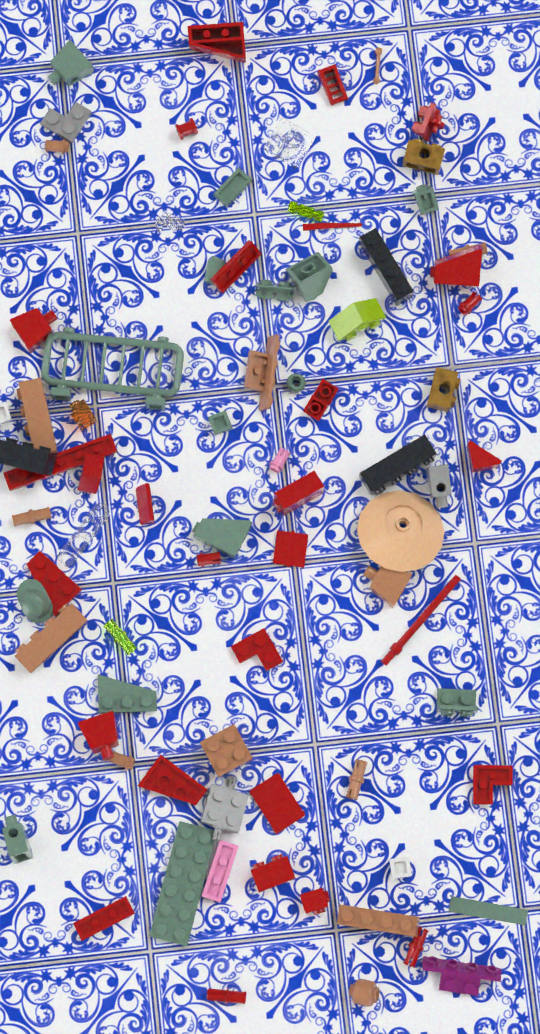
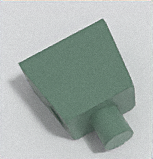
M69 40L51 60L54 72L48 76V79L54 86L61 80L67 86H71L92 74L94 68L75 44Z
M16 815L5 817L7 827L2 828L10 859L15 864L33 859L25 827L22 823H18Z

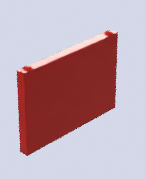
M276 773L249 791L276 834L305 816V812L302 811L279 773Z

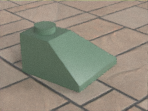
M316 252L285 270L299 295L305 302H308L323 294L333 268L319 252Z

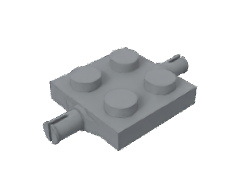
M229 776L227 786L224 787L215 784L210 785L200 822L208 824L215 829L212 837L213 841L220 842L222 831L239 833L249 795L234 789L237 777Z

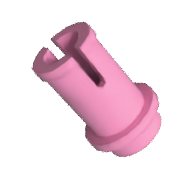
M280 448L273 462L270 461L269 468L275 473L283 471V465L290 456L289 451L286 449L283 451L284 448Z

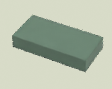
M238 167L215 191L213 196L228 208L250 185L252 179Z

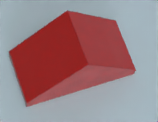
M471 440L468 442L466 448L472 473L500 466L502 460Z
M85 453L77 490L93 494L97 493L102 477L103 456Z

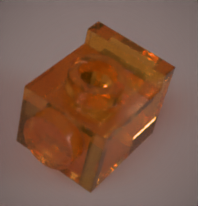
M84 399L81 401L76 400L69 405L73 412L70 414L76 424L80 422L78 424L80 431L97 422L96 417Z

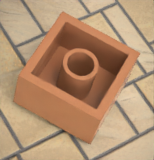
M235 724L200 742L218 778L253 760Z

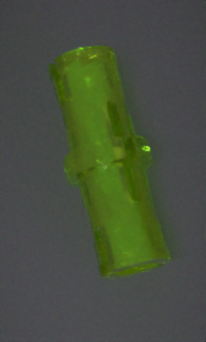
M113 618L103 626L114 638L113 641L118 643L128 656L137 649L127 637V633L122 631Z

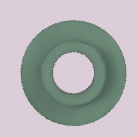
M292 374L288 377L287 387L290 391L298 393L305 388L306 381L302 375ZM299 381L300 384L299 386H294L292 383Z

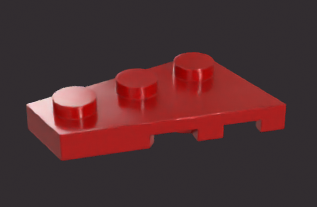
M40 550L27 563L34 579L39 581L45 588L53 605L52 613L56 618L60 614L58 611L65 604H69L82 589Z
M162 755L158 757L138 784V787L193 805H197L208 790Z

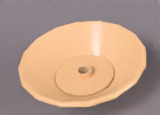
M406 491L385 492L370 500L360 513L357 526L360 546L368 557L383 568L398 572L419 570L432 562L443 544L444 528L439 513L429 501L418 494ZM399 524H404L406 527L402 528Z

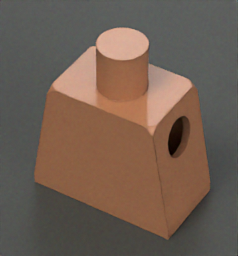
M368 566L363 576L372 580L369 589L390 607L394 608L412 574L385 569L382 566L378 571Z

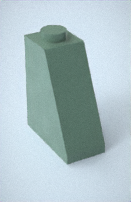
M202 518L201 522H196L192 532H194L195 539L235 559L252 527V522L249 520Z

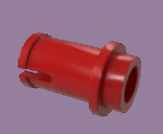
M473 292L464 302L459 303L458 309L463 315L471 314V310L482 301L479 294L476 296V292Z
M219 551L206 554L200 552V554L196 555L197 564L202 566V568L204 565L221 564Z

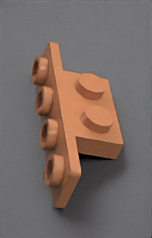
M277 334L268 337L266 353L254 350L248 352L244 388L261 392L259 410L261 411L270 409L273 403L272 390L275 385V369L278 365L277 352L280 348L279 335Z

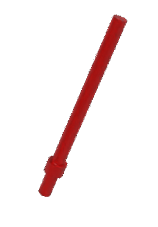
M455 575L397 643L394 642L391 645L390 651L381 660L385 666L403 651V646L460 582L461 578Z

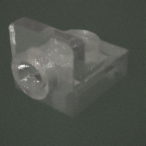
M163 211L162 216L159 215L155 222L157 233L161 234L165 224L167 228L173 231H177V229L183 231L185 220Z

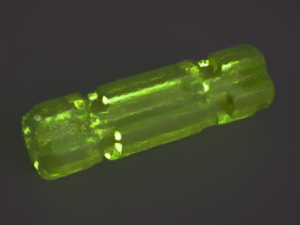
M290 201L288 206L289 212H297L298 215L310 219L314 218V220L319 222L323 220V211L318 209L316 211L314 210L315 208L303 204L298 205L297 202Z

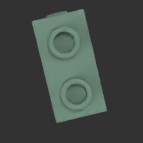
M261 280L256 283V287H260V289H256L255 296L259 297V299L272 300L273 293H276V300H293L294 292H290V290H294V285H291V282L280 281L279 284H273L271 280Z

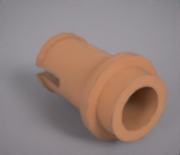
M65 139L62 141L46 140L45 151L62 152V154L68 153L69 141Z
M113 751L114 758L110 759L109 762L125 767V770H132L136 759L131 755L126 756Z

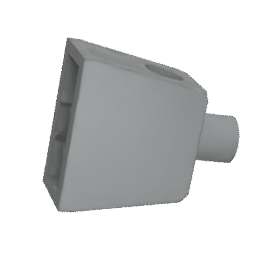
M448 464L426 467L430 498L435 497L437 508L448 507L447 495H452ZM438 484H441L443 486V490L441 492L437 491Z

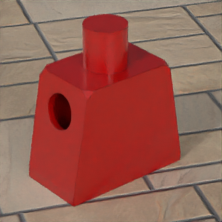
M35 308L11 318L10 323L29 352L32 353L53 333L49 325L58 320L53 310L42 315L39 309Z
M110 711L79 721L78 725L93 754L101 752L103 761L114 758L112 748L119 746L117 722L114 712Z

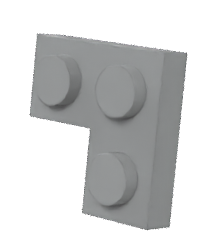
M77 102L74 103L66 117L50 108L40 124L73 144L91 116L92 111Z

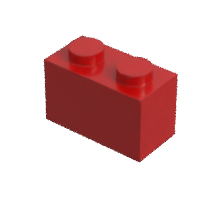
M280 854L272 857V862L264 864V861L253 865L254 869L250 871L259 893L295 879L287 856L283 857Z

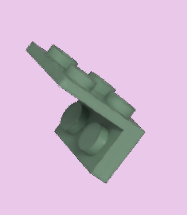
M438 688L436 712H441V716H452L454 713H460V717H472L473 714L478 712V707H476L477 690Z

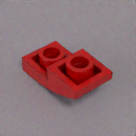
M322 379L303 412L320 421L340 388Z

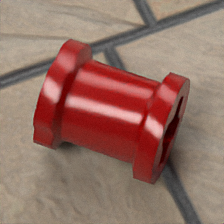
M190 118L188 122L181 125H175L180 140H184V137L193 133L198 134L193 118Z

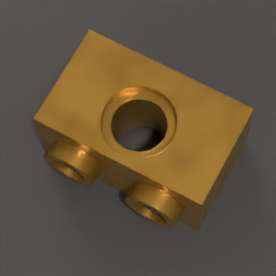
M419 139L409 140L402 166L439 175L445 148L438 144H425ZM426 153L429 157L423 159L419 154Z
M436 367L426 407L449 412L450 407L454 408L456 397L453 396L454 389L458 390L461 380L457 378L458 372ZM445 386L449 389V393L442 394L439 388Z

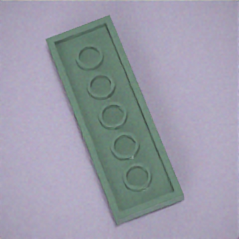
M179 821L149 937L188 946L215 843L212 840L214 830Z

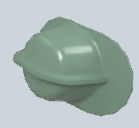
M36 579L24 580L17 589V598L23 614L35 623L47 621L53 612V605L45 588Z

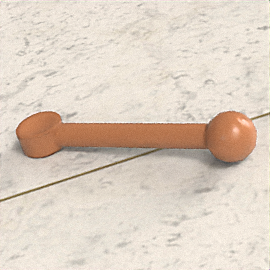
M380 47L375 49L377 57L375 78L373 79L374 84L380 83L379 66L380 55L382 54V48Z

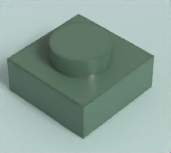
M226 410L208 417L214 435L233 429Z

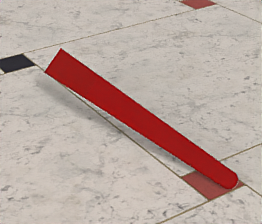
M362 223L303 224V231L361 227Z

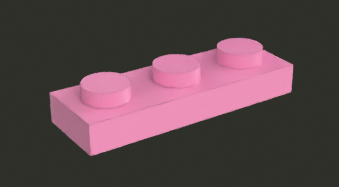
M220 840L202 897L221 903L239 847L238 845Z

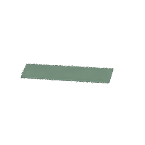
M451 896L449 912L526 925L528 914L526 909Z

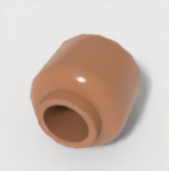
M358 979L355 984H351L349 996H352L354 1004L370 1007L378 1001L380 989L374 981Z

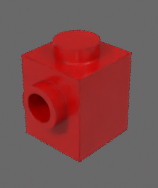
M323 888L300 894L305 914L313 912L314 915L323 913L325 908L328 907L327 903L331 902L328 891H323Z

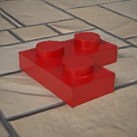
M265 628L230 646L240 664L256 655L266 671L283 663Z
M473 765V805H493V785L512 786L513 766Z

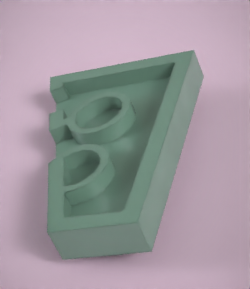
M98 674L99 714L110 711L114 713L157 711V692Z

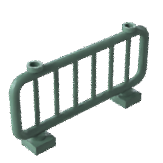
M65 327L63 332H53L46 338L41 377L48 385L56 386L51 387V397L53 400L71 401L72 393L71 389L68 388L150 395L146 396V409L165 410L166 400L162 397L175 395L181 386L184 352L178 344L169 342V338L159 336L157 341L80 334L75 333L74 328ZM56 339L66 340L61 379H53L49 376L52 343ZM70 340L85 342L80 381L65 380ZM89 342L104 343L99 383L84 382ZM107 344L122 345L118 385L103 383ZM126 346L141 347L137 387L122 385ZM145 347L160 349L156 388L140 387ZM164 349L176 352L174 382L171 389H159Z

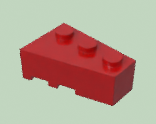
M243 22L187 26L189 49L246 63Z

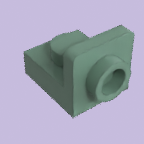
M423 184L417 186L416 190L412 191L421 215L439 209L433 187Z

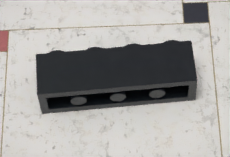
M374 228L360 236L359 245L395 305L398 306L412 298L414 290L377 229Z
M424 434L360 472L359 478L369 494H376L377 496L386 490V486L390 484L394 486L401 482L403 476L415 474L419 471L418 467L423 464L428 466L433 463L437 453Z
M6 437V441L0 440V464L52 476L57 454L50 452L51 448L40 446L39 449H36L34 444L23 442L20 445L17 444L18 440Z

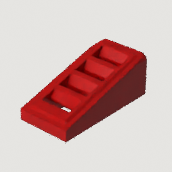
M336 64L317 71L331 106L348 100ZM328 73H333V76H330L328 78H325L324 76ZM333 79L336 80V82L333 84H327L328 81H331ZM339 87L338 90L330 92V88ZM338 93L342 94V96L335 99L332 97V95Z

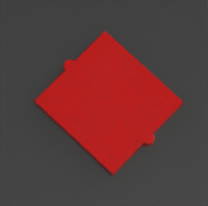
M277 530L273 564L286 565L288 568L290 566L304 568L309 534L295 533L293 530L291 532Z

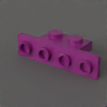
M424 956L422 960V970L441 973L439 990L478 996L481 979L501 982V968L493 965H477L473 962L464 963L454 959H438L434 956Z

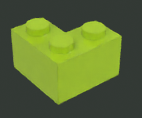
M372 298L353 302L328 322L338 341L345 339L350 341L357 337L359 331L362 332L368 328L375 329L380 326V322L386 316L377 299Z

